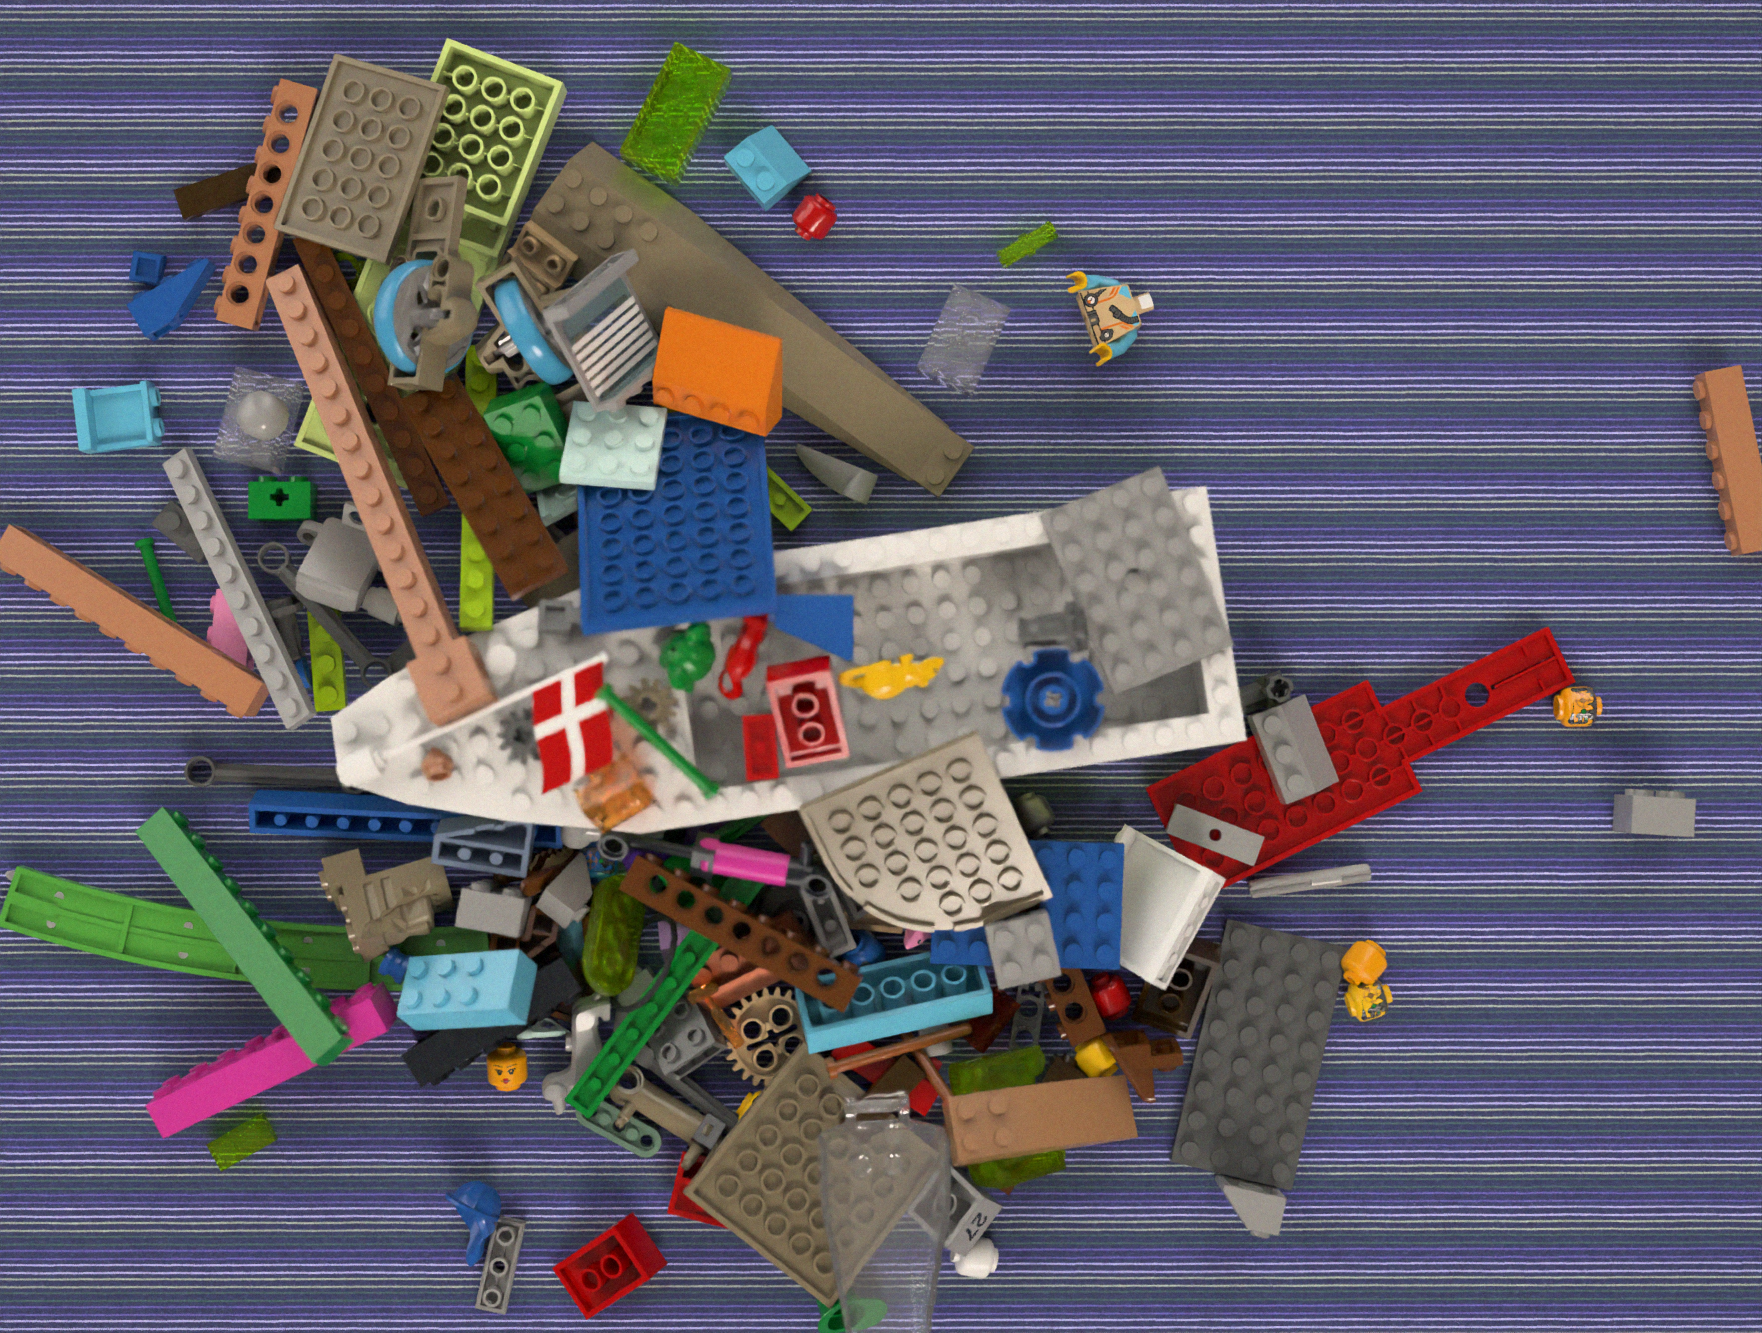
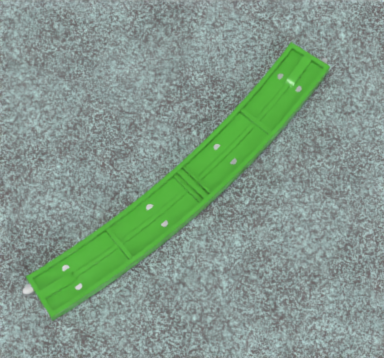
M24 865L17 866L16 870L5 873L6 877L12 882L0 914V927L62 946L132 963L202 976L250 982L194 908L162 903L94 887ZM260 918L263 923L267 922L276 931L278 936L275 939L281 946H286L296 957L293 961L299 969H304L314 980L311 984L313 988L356 990L369 982H372L375 986L384 981L388 991H402L404 981L399 985L394 982V978L390 975L383 976L378 973L379 967L388 951L365 963L361 953L355 954L345 925L301 923ZM434 926L430 934L409 936L403 942L394 945L400 948L401 953L405 955L411 954L415 957L488 952L492 933L458 926Z

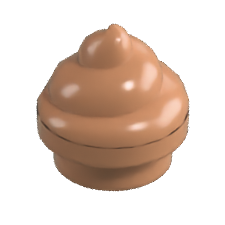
M432 747L421 763V770L426 775V779L431 782H439L452 776L454 762L451 757L441 749Z

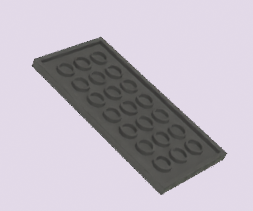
M1226 918L1220 945H1222L1220 965L1207 996L1169 1160L1292 1191L1343 969L1340 961L1348 951V948Z

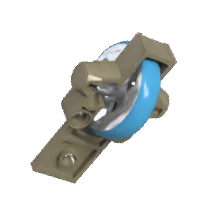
M447 176L422 178L418 181L414 194L406 257L398 256L393 260L389 274L381 284L374 305L373 325L383 352L391 361L388 378L389 386L411 392L416 390L442 392L445 373L455 368L461 362L470 347L473 333L478 323V313L471 300L474 268L470 262L462 260L458 252L464 205L467 196V178Z
M517 255L510 262L492 273L480 277L475 284L498 320L492 329L477 343L475 351L479 361L490 374L504 371L516 390L527 387L526 381L530 379L536 380L539 383L542 381L547 382L569 424L573 402H589L578 379L560 389L554 387L555 384L569 379L574 372L542 312L571 288L543 295ZM510 272H514L517 275L508 277L501 281L496 286L494 291L490 286V284L499 280L500 278L504 277ZM588 325L570 339L571 346H574L591 331ZM505 331L506 335L498 338ZM595 336L590 341H588L583 347H581L577 352H575L576 356L579 354L578 352L581 349L586 348L593 341L596 340ZM597 346L592 352H597L601 346ZM520 352L523 356V362L516 364L511 359V356ZM601 357L584 370L585 373L599 363ZM598 372L589 379L590 382L599 375ZM602 380L594 387V390L596 391L605 382ZM609 388L599 396V399H602L610 392Z

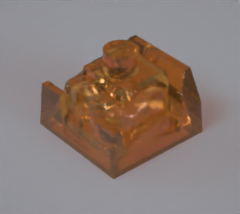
M625 752L620 755L618 762L615 761L613 764L593 772L589 776L590 782L583 787L582 792L577 787L573 789L582 813L602 834L659 802L640 770Z

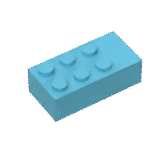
M519 949L410 957L396 1015L416 1031L526 1024L538 965Z

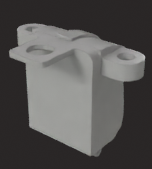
M346 501L344 504L342 520L330 517L325 520L324 524L313 520H305L297 531L298 539L311 548L298 570L295 579L296 591L309 600L343 612H357L374 577L378 571L382 572L363 522L354 520L350 515V512H358L355 503Z

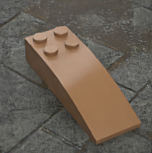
M1126 1075L1057 1081L947 1097L942 1103L953 1167L1138 1137Z

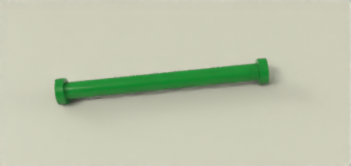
M153 537L138 540L134 544L136 549H140L160 612L178 624L152 547L155 544Z
M609 682L605 683L596 692L595 697L599 701L604 700L702 790V796L705 799L712 798L718 792L720 785L716 781L711 782L613 692V686Z

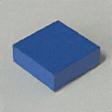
M134 250L128 280L133 283L159 286L160 280L164 277L167 257Z

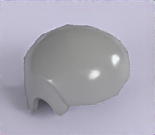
M259 390L248 393L238 404L236 412L237 423L245 433L263 441L271 440L280 436L288 424L289 413L285 403L269 392Z

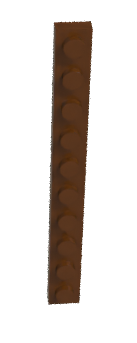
M301 238L293 239L292 241L421 517L425 518L450 506L451 502L429 455L399 401L402 398L398 389L388 385L389 370L332 248Z

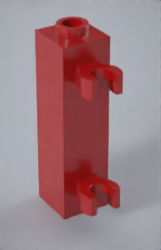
M871 1041L832 1049L830 1056L838 1060L880 1047ZM934 1056L930 1057L929 1059L939 1071L943 1065L942 1061ZM896 1057L863 1065L852 1070L874 1084L895 1061ZM925 1076L902 1102L923 1116H926L939 1094Z

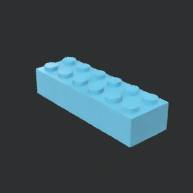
M930 952L860 967L859 973L864 975L844 1013L794 986L796 1003L809 1054L993 1013L992 990L984 965L931 964ZM831 973L819 976V978L825 984H832L836 980V975Z

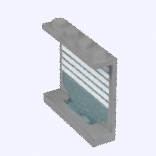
M634 249L611 255L542 312L595 413L609 410L612 413L622 409L626 405L625 400L640 393L643 390L642 385L653 378L660 339L625 273L639 261Z

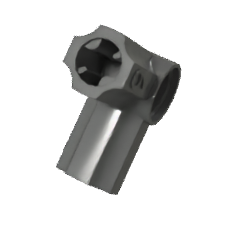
M1280 670L1254 679L1255 682L1238 687L1242 715L1290 700V693L1294 689L1291 679L1283 677Z

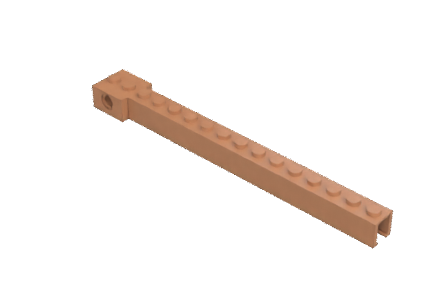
M297 264L265 280L417 656V659L406 663V666L429 722L440 728L500 701L477 645L467 637H460L335 331L308 273Z

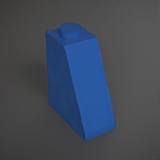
M777 595L779 612L769 613V622H775L776 629L845 661H854L853 595Z

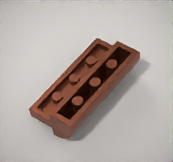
M791 909L772 918L776 921L775 927L786 932L787 928L796 931L804 937L802 942L813 948L817 944L809 930L804 931ZM751 929L739 936L742 938L750 937ZM766 937L764 939L763 946L767 952L776 953L779 951L777 939L774 937ZM719 945L691 983L698 992L696 999L706 1011L714 1013L782 979ZM796 952L791 956V962L796 968L802 969L807 966L808 961L803 953Z

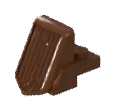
M1143 1028L1112 1031V1033L1107 1032L1100 1035V1039L1111 1052L1135 1089L1138 1097L1146 1103H1155L1152 1069L1157 1068L1158 1071L1168 1072L1175 1070L1176 1066L1184 1065L1183 1052L1175 1037L1148 1040Z

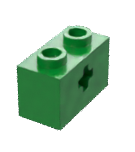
M259 476L258 482H248V519L256 522L317 521V484L308 481L306 476H290L289 482H277V477ZM283 494L289 495V500H284L283 503L277 502V497H282Z

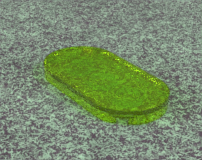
M622 874L605 877L597 884L593 894L583 950L582 964L585 977L589 985L603 996L620 994L632 984L645 916L643 903L619 890L626 876Z

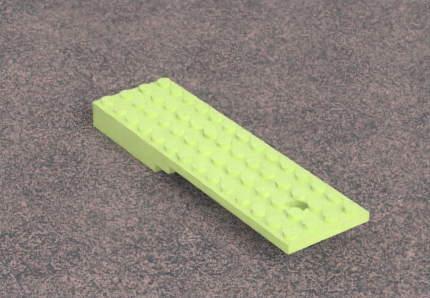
M447 38L430 81L446 85L450 89V93L420 179L461 176L468 179L458 252L461 259L470 262L474 268L471 300L477 310L479 319L485 300L475 284L480 277L486 276L499 268L563 105L567 90L561 81ZM414 196L390 265L367 259L353 293L389 371L391 361L383 352L373 325L374 305L381 284L389 274L391 263L398 256L406 257ZM342 348V351L351 370L357 388L360 392L364 405L366 406L368 401ZM461 362L455 368L446 372L444 377L454 372L457 374ZM397 388L401 398L414 393ZM312 398L294 446L338 462ZM372 422L397 485L408 489L378 423Z

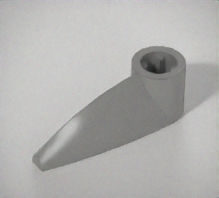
M797 443L796 453L816 478L839 494L867 505L878 479L877 475Z

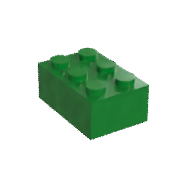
M542 381L491 399L483 417L524 492L529 494L559 484V473L569 424L549 384Z

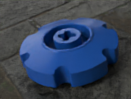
M1044 648L1032 652V663L1024 664L1020 660L1017 661L1009 670L1002 685L1001 694L1006 695L1010 700L1009 705L1001 710L1005 723L1020 741H1024L1029 736L1034 738L1035 749L1040 751L1060 752L1072 749L1074 747L1073 738L1080 735L1084 739H1088L1095 732L1103 717L1105 706L1098 704L1096 701V695L1104 691V686L1098 672L1086 659H1082L1079 663L1072 662L1070 659L1071 652L1067 649ZM1048 691L1052 694L1058 693L1061 698L1057 701L1058 708L1055 709L1053 705H1045L1044 701L1048 699L1046 694Z

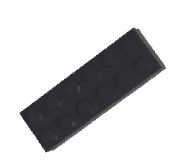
M571 947L537 968L526 1024L437 1029L413 1044L401 1056L420 1087L431 1083L434 1087L447 1079L456 1070V1066L460 1071L475 1062V1059L482 1055V1050L488 1054L501 1046L502 1042L508 1039V1034L514 1038L529 1028L528 1026L534 1023V1018L537 1017L540 1022L555 1013V1010L561 1006L559 1003L562 1001L565 1005H569L580 998L582 993L587 990L585 985L591 980V977L586 969L583 968L578 956Z

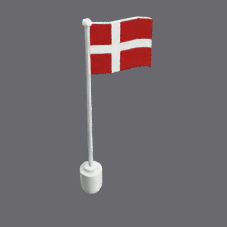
M600 651V655L385 753L381 748L376 749L373 745H368L342 757V761L336 764L338 776L346 787L351 785L357 787L385 774V766L388 765L387 758L532 693L533 727L543 772L542 795L614 763V733L608 705L604 700L599 701L595 697L596 692L605 684L604 663L608 662L609 655L605 651Z

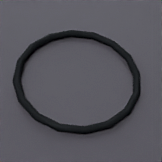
M655 914L647 918L627 939V947L629 949L635 938L651 923L657 920H666L670 925L672 938L664 967L651 989L639 1001L630 1006H621L616 999L615 989L618 972H612L609 985L610 1002L618 1012L630 1013L642 1007L657 992L668 974L675 957L678 933L676 922L665 914Z

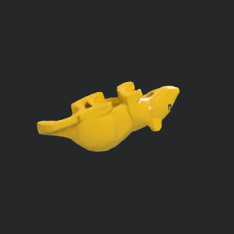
M912 653L898 657L899 663L892 665L889 659L838 673V681L841 685L847 687L861 688L873 698L880 700L890 699L900 694L906 688L917 684L919 687L928 686L929 681L938 674L945 660L940 657H931L921 663H912L911 660L914 658Z

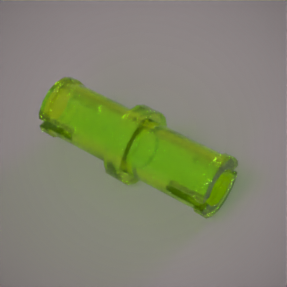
M1047 221L1044 225L1028 234H1020L1018 240L996 251V256H1000L998 258L999 262L1007 269L1010 265L1027 255L1032 257L1036 254V250L1058 239V234L1053 233L1056 232V229L1050 221Z

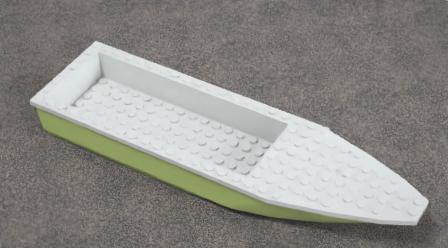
M1203 486L1170 491L1229 632L1207 488ZM1047 510L774 552L777 595L854 596V661H845L775 628V622L768 621L767 637L763 644H760L758 651L760 659L752 673L742 680V695L735 700L727 699L720 693L718 677L724 669L723 664L725 663L727 651L730 645L735 643L739 635L738 632L742 624L745 623L743 620L745 616L707 621L711 626L712 637L710 640L713 642L716 650V660L712 665L710 673L702 680L694 682V691L691 694H688L685 690L673 688L668 681V672L660 666L658 661L661 645L667 635L675 629H687L690 623L584 636L583 632L578 628H571V635L538 634L539 606L494 624V631H478L467 637L477 645L483 661L488 649L496 644L508 645L516 651L518 666L512 674L501 677L495 676L488 671L499 700L600 655V651H605L609 655L608 662L604 663L605 683L609 682L613 686L612 691L620 698L622 696L632 697L633 693L629 689L630 684L637 686L638 689L642 688V678L648 680L649 686H653V682L656 679H660L661 690L671 686L672 691L667 696L669 699L676 698L679 702L671 705L670 709L676 711L678 716H668L666 720L669 721L671 727L665 728L659 724L658 733L711 782L716 781L720 785L718 792L708 800L702 796V790L632 726L628 727V722L616 711L612 722L615 745L614 763L542 795L543 772L541 759L534 761L529 754L527 764H521L519 753L517 758L511 761L508 759V755L512 748L506 751L499 749V746L506 743L507 739L497 738V733H507L508 730L500 725L502 720L513 723L510 718V712L516 711L521 719L522 710L529 709L531 720L533 716L532 693L387 758L388 765L385 766V774L357 787L407 804L505 821L647 833L799 809V805L976 729L999 778L1245 741L1246 734L1232 647L1113 695L1088 636L1090 649L1080 653H1071L1070 659L1074 663H1079L1082 659H1086L1095 668L1102 680L1104 691L1096 695V701L1098 704L1104 705L1105 709L1101 722L1095 732L1088 739H1084L1080 735L1073 738L1074 747L1060 752L1035 749L1034 738L1029 736L1024 741H1020L1014 736L1005 723L1001 711L1002 708L1007 707L1010 703L1009 698L1001 694L1002 685L1009 670L1019 660L1024 664H1031L1033 661L1032 652L1039 649L1062 648L1070 650L1068 644L1046 647L1028 646V649H1023V643H1020L1018 635V618L1023 617V620L1032 619L1038 615L1064 612L1065 602L1074 601L1039 515L1051 511ZM1141 568L1128 570L1124 576L1126 588L1133 593L1145 591L1149 585L1148 574ZM580 589L554 600L572 601L573 608L577 609L581 607ZM912 653L914 657L911 660L912 663H921L931 657H940L945 660L938 674L929 681L928 686L919 687L917 684L906 688L900 694L890 699L880 700L873 698L861 688L847 687L841 685L838 681V673L889 659L892 665L899 663L898 657ZM830 654L850 757L787 769L776 727L779 779L746 781L742 716L773 714L766 686V666ZM408 668L388 677L331 718L337 763L342 761V757L368 745H373L376 749L381 748L385 753L439 728L429 722ZM725 673L724 686L727 690H731V681L727 673ZM1048 691L1046 693L1048 699L1044 701L1045 705H1053L1055 709L1058 708L1057 701L1061 698L1058 693L1052 694ZM649 697L645 699L646 704H642V710L648 711L651 716L654 714L653 709H658L657 702H652ZM521 729L519 733L522 735H518L519 742H527L529 744L531 740L528 737H532L531 731ZM432 747L441 749L453 760L454 768L450 778L439 782H431L422 773L421 763Z

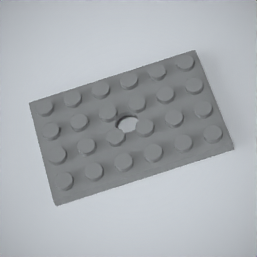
M1160 466L1039 515L1077 608H1083L1085 611L1088 636L1113 695L1234 646ZM1132 568H1141L1148 574L1149 585L1141 593L1129 591L1124 584V576Z

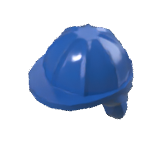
M483 1181L468 1182L459 1187L455 1193L446 1192L445 1199L455 1205L458 1214L470 1230V1241L466 1250V1262L469 1267H473L482 1257L486 1238L494 1232L495 1222H498L500 1218V1197L493 1186Z

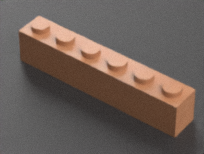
M1741 365L1703 372L1694 376L1693 392L1696 399L1700 401L1701 412L1699 414V421L1702 429L1706 430L1708 440L1705 445L1706 454L1712 460L1714 469L1712 483L1714 488L1718 490L1720 498L1718 512L1720 518L1725 522L1727 531L1724 535L1725 545L1728 550H1731L1732 556L1762 551V463Z

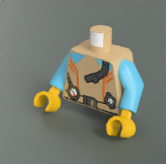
M1081 271L1067 275L1066 279L1071 278L1075 282V286L1068 288L1069 293L1083 290L1078 292L1076 299L1093 346L1089 353H1098L1101 360L1095 363L1096 366H1101L1109 359L1124 354L1137 338V330L1142 325L1139 314L1154 310L1149 292L1132 297L1128 284L1121 285L1116 279L1099 275H1085Z

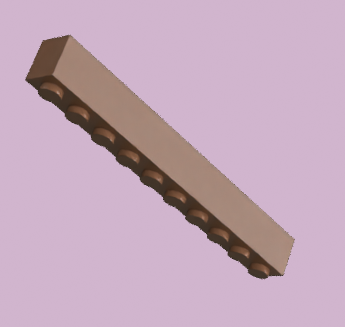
M8 525L0 539V568L3 571L14 576L18 573L26 578L24 583L37 591L45 590L50 594L49 599L63 607L68 605L75 609L73 614L88 623L94 621L100 625L98 630L114 639L116 637L121 638L125 641L124 647L134 653L141 654L143 652L151 657L149 662L162 670L170 669L176 673L174 678L187 686L194 684L201 689L200 695L212 702L219 700L227 705L225 710L233 716L241 719L243 716L256 717L269 695L262 676L26 528Z

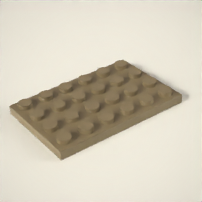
M335 53L274 229L281 233L389 266L450 89L446 85Z

